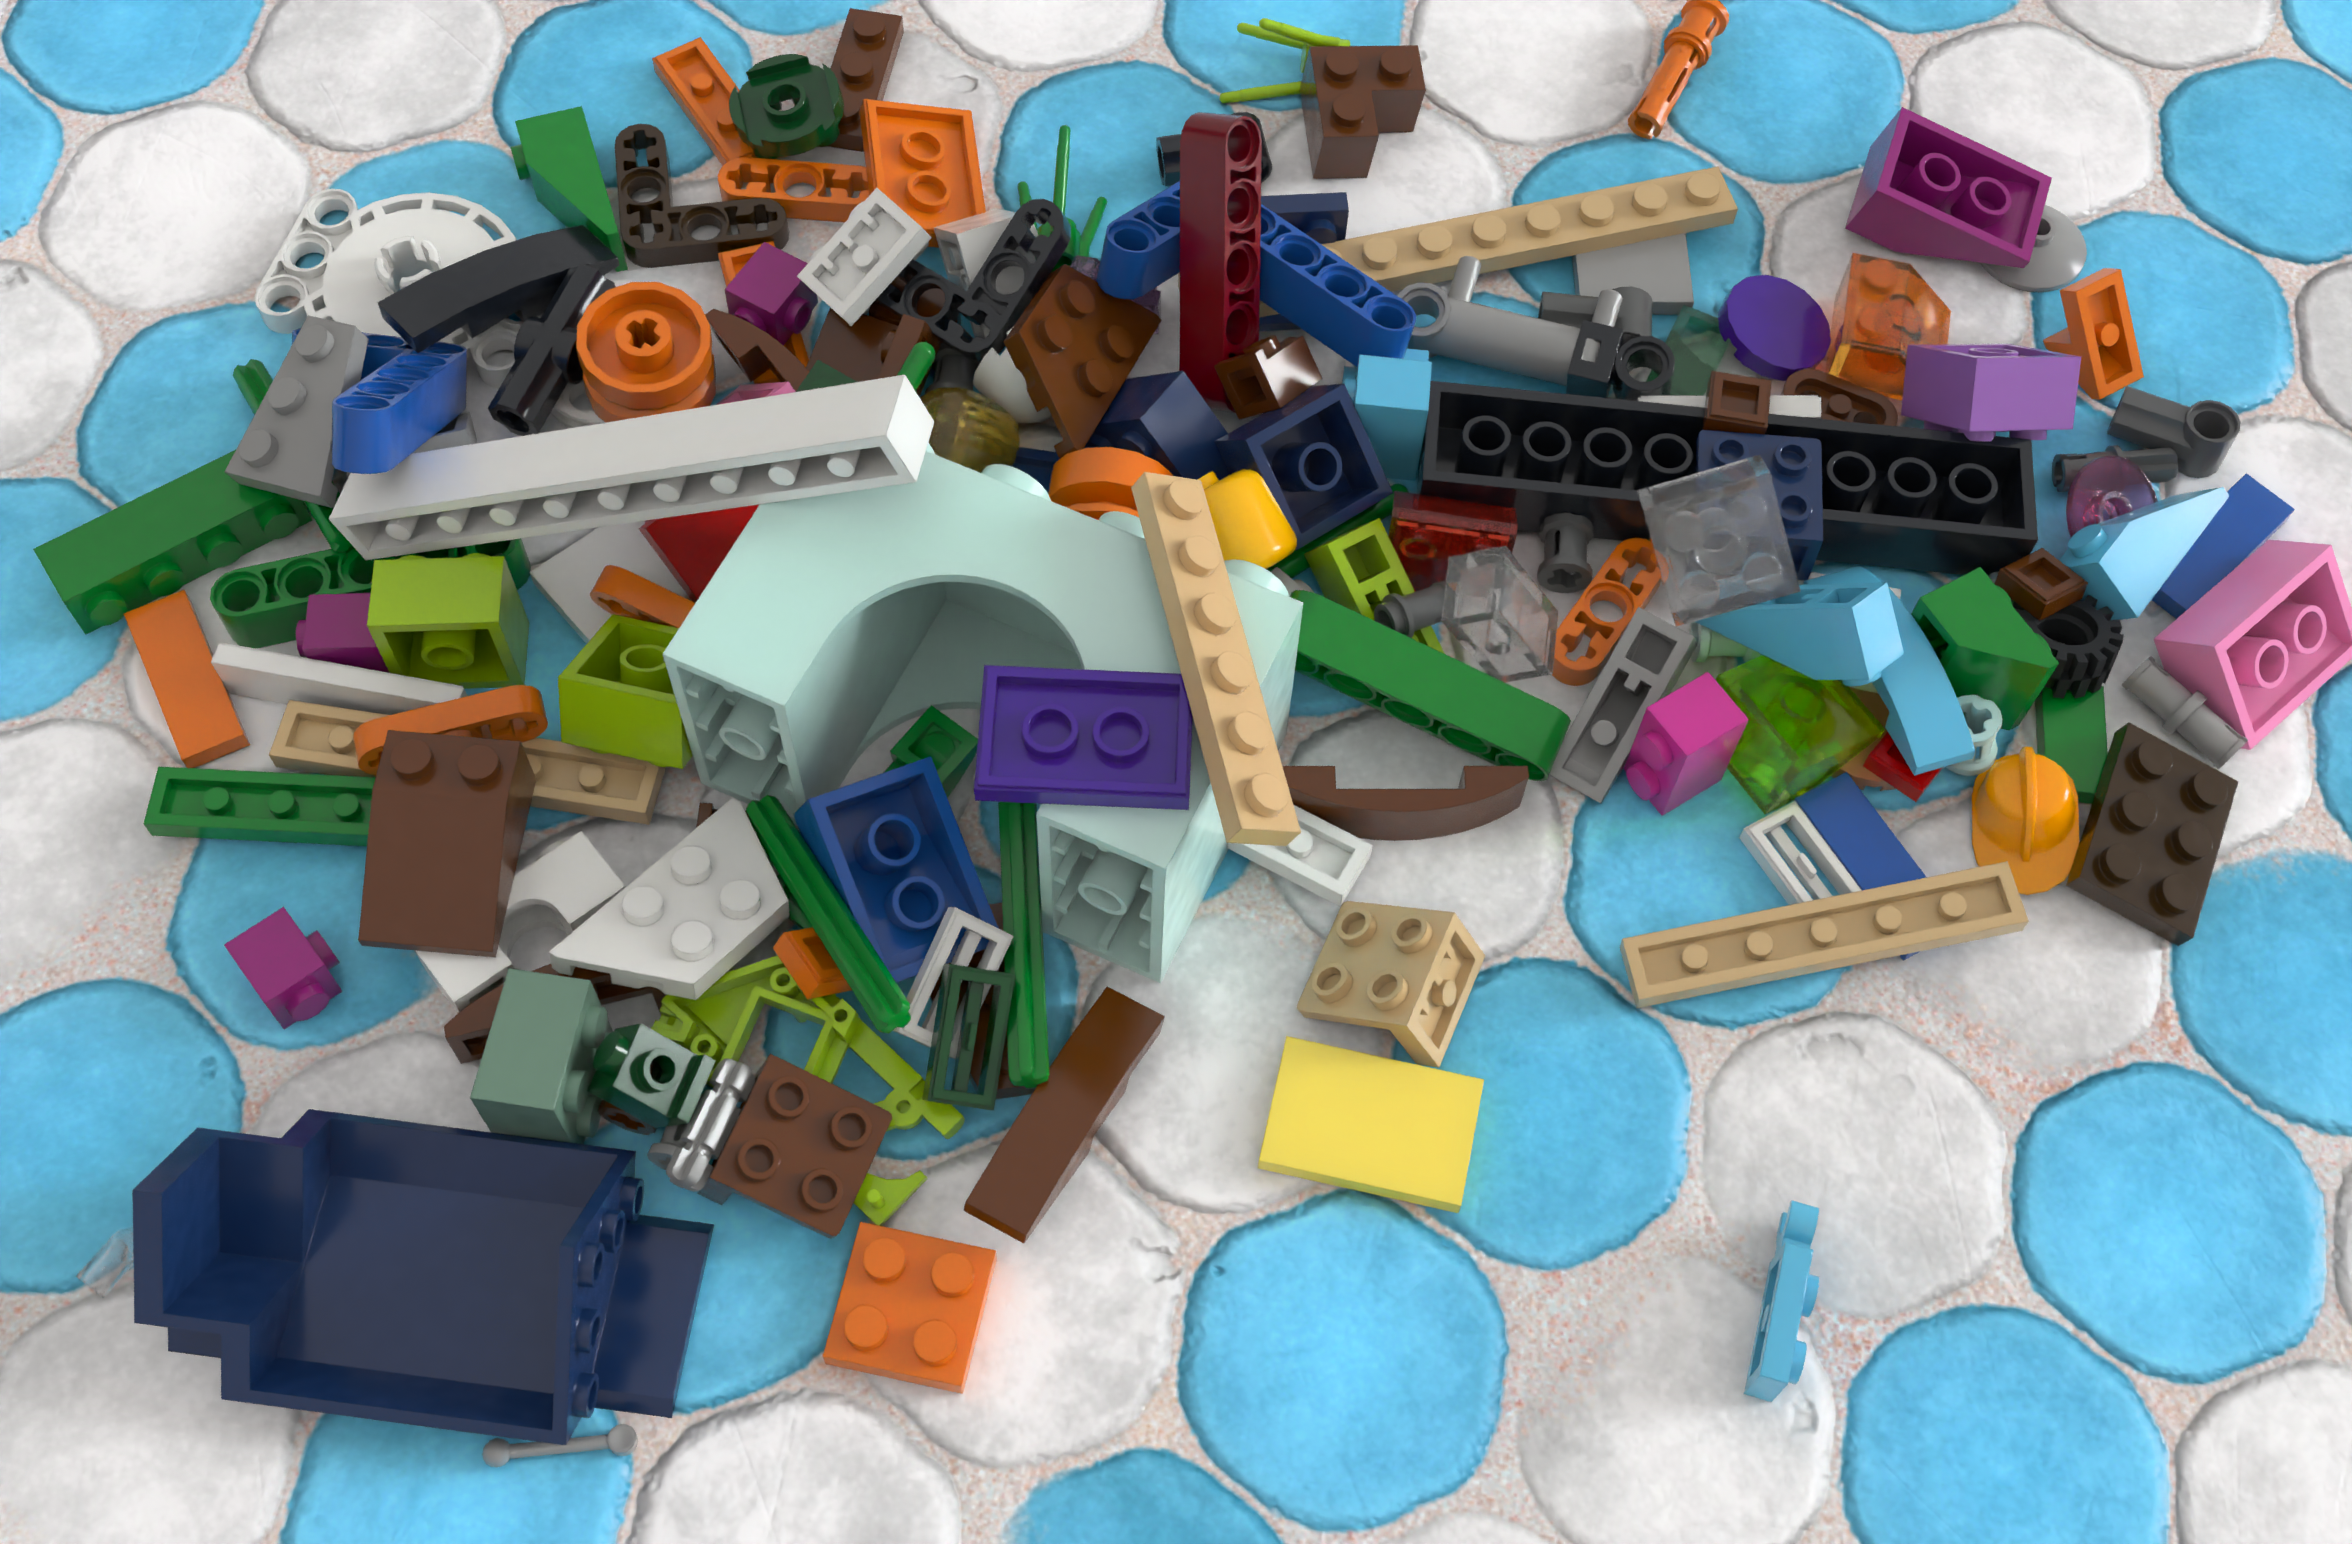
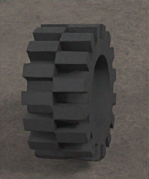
M2090 595L2084 601L2079 600L2040 621L2015 601L2013 603L2015 610L2033 632L2041 635L2046 640L2052 655L2059 662L2044 686L2053 689L2054 698L2064 699L2067 690H2070L2074 698L2084 697L2087 689L2091 693L2100 690L2102 683L2105 684L2123 643L2124 634H2120L2122 630L2120 620H2111L2114 612L2107 606L2097 610L2095 606L2098 600Z

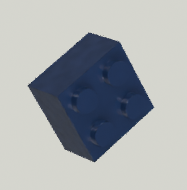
M1344 383L1312 386L1282 408L1263 413L1214 441L1230 475L1242 469H1251L1258 472L1264 479L1296 535L1297 546L1295 550L1302 548L1393 494Z

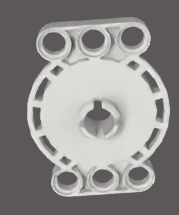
M341 189L322 190L306 202L258 286L254 297L255 303L266 326L277 333L290 334L293 330L301 328L309 315L354 325L364 333L401 337L382 318L377 302L435 271L484 250L516 241V237L498 216L482 205L458 196L430 192L402 194L372 202L358 209L355 199L350 193ZM341 210L348 213L344 221L338 224L324 225L320 223V219L331 211ZM450 211L458 212V213L464 214L465 216H461V215H459V214H456V213H453V212H450ZM483 223L497 232L501 238L494 241L487 231L482 228ZM320 253L324 255V259L314 267L306 269L295 266L299 258L306 254ZM295 296L300 299L297 306L290 311L281 313L270 310L274 302L282 297ZM508 316L473 339L462 328H459L438 342L464 346L467 349V359L473 357L477 372L483 382L492 387L500 388L513 366L515 358L511 363L501 367H492L486 364V360L492 353L499 350H511L514 352L516 336L524 322L513 321Z

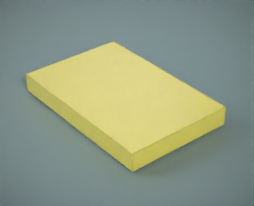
M1286 1036L1259 1156L1258 1169L1459 1213L1484 1079Z

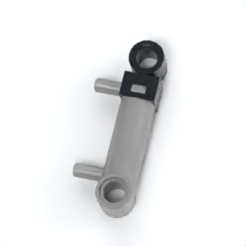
M1464 256L1459 259L1448 296L1440 287L1423 282L1408 285L1397 295L1413 308L1416 316L1428 314L1436 319L1432 325L1424 328L1414 326L1407 347L1408 349L1428 350V358L1440 355L1567 386L1566 394L1608 398L1611 385H1613L1616 399L1638 401V398H1641V396H1669L1671 392L1675 358L1671 348L1664 341L1653 336L1635 337L1622 345L1624 329L1614 326L1623 298L1615 290L1606 289L1601 291L1592 322L1583 320L1581 328H1576L1470 302L1481 263L1475 257ZM1638 367H1647L1653 370L1658 377L1649 382H1640L1633 379L1629 372Z

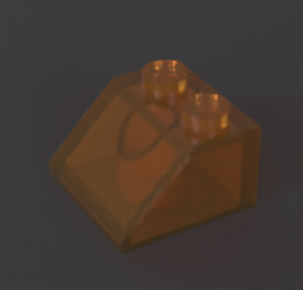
M1852 253L1835 296L1830 332L1831 344L1828 348L1825 372L1880 393L1887 398L1902 400L1908 345L1948 344L1951 310L1910 263Z

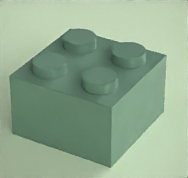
M508 968L470 1096L471 1101L490 1132L584 1144L586 1137L593 1138L595 1136L601 1119L597 1110L602 1099L587 1090L596 1072V1069L593 1067L595 1053L604 1038L613 1030L608 1021L607 1009L602 1007L590 980Z

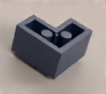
M1184 371L1126 379L1084 447H1114L1135 451L1158 461L1176 477L1197 480L1214 471L1220 481L1230 475L1214 442L1228 434V432Z

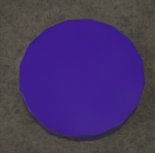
M1770 275L1746 277L1733 286L1724 298L1718 311L1719 332L1724 342L1729 338L1732 345L1737 349L1733 355L1745 367L1763 377L1786 381L1790 375L1799 370L1815 369L1825 358L1831 344L1830 326L1821 307L1805 290L1786 279Z

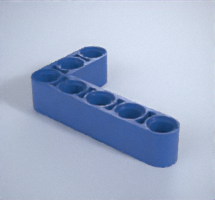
M1180 181L1115 219L1107 226L1096 279L1099 287L1105 293L1120 299H1135L1145 295L1180 272ZM1261 204L1260 301L1357 368L1359 354L1404 359L1416 322V314L1413 308L1403 299Z
M301 328L293 330L292 344ZM362 332L368 338L361 379L332 401V466L344 472L357 474H377L392 470L466 409L467 349L464 346L436 342L420 353H417L402 337Z

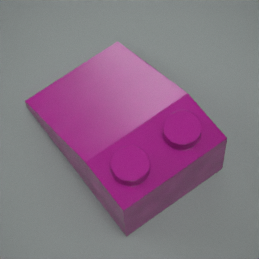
M1902 107L1870 146L1845 229L1894 252L2024 268L2031 259L2052 177Z

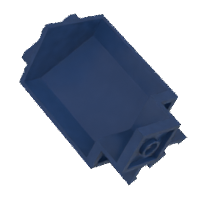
M308 1109L282 1138L197 1127L132 1190L134 1323L168 1327V1351L221 1358L222 1400L567 1445L581 1418H590L594 1408L672 1418L714 1224L639 1215L644 1198V1181L641 1178H635L636 1151L313 1109Z

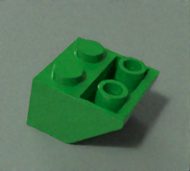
M1981 567L1920 597L1911 613L1934 649L1954 689L1956 697L1977 695L1983 699L1993 701L2001 711L2003 719L2001 729L2009 731L2020 725L2059 664L2052 655L2046 640L2041 635L2033 632L2015 610L2005 590L1995 585Z

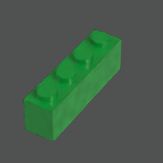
M234 450L33 550L62 601L86 635L102 626L116 623L124 617V613L144 606L160 597L171 595L177 592L183 585L217 568L231 565L241 556L275 539L284 538L293 533L297 528L313 521L304 501L238 484L225 473L236 451Z

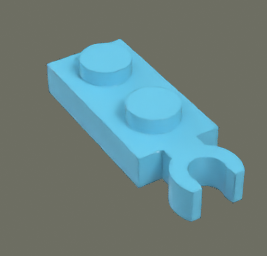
M1791 1200L1788 1213L1783 1212L1781 1214L1777 1230L1775 1256L1769 1264L1744 1391L1746 1395L1772 1402L1788 1383L1797 1384L1801 1376L1807 1345L1805 1342L1797 1340L1801 1316L1808 1318L1811 1315L1819 1288V1277L1809 1274L1813 1256V1249H1810L1819 1215V1208Z

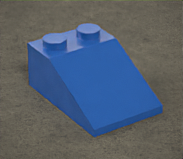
M931 756L810 798L793 814L802 837L896 983L917 976L948 907H956L998 928ZM961 928L945 964L952 962L966 931L965 928ZM981 937L974 953L985 950L989 940Z

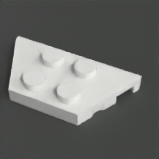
M733 797L550 950L551 965L554 970L561 974L572 976L575 967L610 973L612 984L637 989L654 987L667 995L696 1000L789 917V903L741 802Z

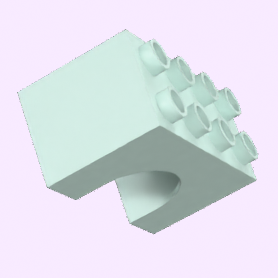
M929 443L917 482L760 504L662 654L701 784L747 804L752 800L760 801L766 795L775 796L796 825L793 814L808 799L839 789L859 756L875 740L895 726L923 715L931 705L939 711L967 708L981 709L984 665L1181 674L1139 517L1125 512L1111 511L1101 515L1099 520L1052 502L1047 491L1039 482L1017 468L1003 464H992L985 467L982 473L935 455ZM1244 560L1224 561L1277 749L1279 750L1287 734L1303 602L1289 597L1284 584L1265 568ZM1194 719L1192 720L1189 810L1041 804L1036 813L1043 932L1159 983L1163 980L1228 851V843L1224 835Z

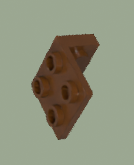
M830 307L806 369L810 372L817 360H820L857 382L897 376L915 344L919 342L931 344L935 350L936 358L941 343L932 333L926 321L903 314L899 326L862 314L850 326ZM932 365L930 366L929 370L927 371L925 377L923 378L921 384L919 385L916 391L919 397L924 388Z
M770 1054L756 1072L755 1083L746 1101L742 1102L739 1107L741 1109L740 1114L719 1157L714 1159L711 1164L713 1169L705 1186L697 1194L723 1205L732 1193H736L827 1238H835L844 1225L890 1125L892 1115L889 1111Z

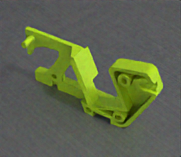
M778 956L725 973L696 1000L672 995L664 996L661 1001V1017L659 1021L655 1020L653 1027L651 1026L652 1030L696 1055L705 1054L716 1060L706 1082L707 1085L713 1088L714 1086L709 1081L717 1064L723 1059L739 1061L764 1004L793 1014L799 1023L809 1020L823 1025L804 1068L805 1071L833 1084L849 1047L893 1089L885 1100L874 1103L889 1111L892 1115L887 1131L895 1128L902 1130L914 1128L924 1118L945 1139H950L961 1129L965 1122L964 1116L951 1104L922 1100L925 1085L923 1077L874 1033L843 998L840 999L835 994L807 999ZM920 1170L905 1179H884L867 1173L854 1204L875 1225L882 1226L928 1178Z

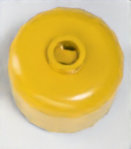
M1242 469L1219 481L1214 471L1197 479L1201 480L1224 561L1232 559L1244 560L1268 569L1294 552L1297 546L1296 535L1264 479L1258 472L1251 469Z

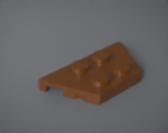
M1063 264L1047 276L1003 341L1016 369L1022 373L1026 381L1027 392L1036 411L1039 412L1048 408L1063 438V441L1054 445L1060 459L1067 453L1081 450L1085 447L1162 321L1156 313L1130 299H1120L1105 293L1099 287L1097 281L1066 264Z

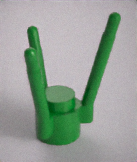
M1062 125L1059 129L1053 203L1064 215L1070 154V128L1068 125ZM1024 181L1018 183L1017 187L1020 207L1032 200L1028 184ZM1105 197L1097 199L1081 235L1076 229L1074 221L1067 218L1071 226V238L1052 272L1063 264L1077 270L1078 265L1085 266L1088 264L1090 246L1107 205ZM1048 221L1038 229L1036 222L1034 223L1038 235L1049 237L1052 234L1053 228Z

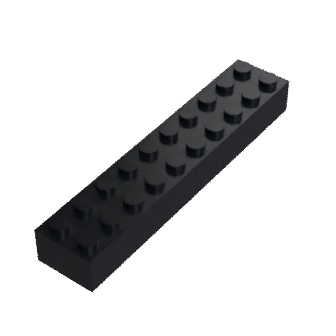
M1431 381L1429 410L1419 459L1415 520L1539 533V527L1546 517L1566 512L1582 515L1589 519L1594 526L1593 538L1618 541L1643 538L1658 545L1687 547L1696 519L1697 438L1703 428L1705 408ZM1769 414L1768 427L1765 435L1814 438L1821 441L1823 543L1816 560L1965 575L1981 567L1989 577L1991 573L1998 572L1999 569L2029 555L2038 541L2031 439L1994 436L1992 441H1970L1964 433L1776 414Z

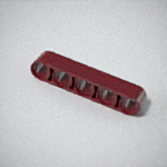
M1198 112L1191 115L1185 122L1180 139L1179 371L1185 372L1210 409L1235 413L1214 365L1220 361L1244 354V348L1259 340L1262 140L1260 129L1251 117Z

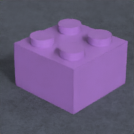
M2014 344L1908 345L1901 416L1924 421V429L1964 433L1970 441H1992L1994 436H1996V432L2008 431L2011 438L2046 440L2047 430L2073 429L2081 357Z

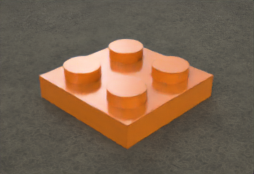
M860 1222L823 1353L825 1364L963 1394L997 1261L996 1250Z

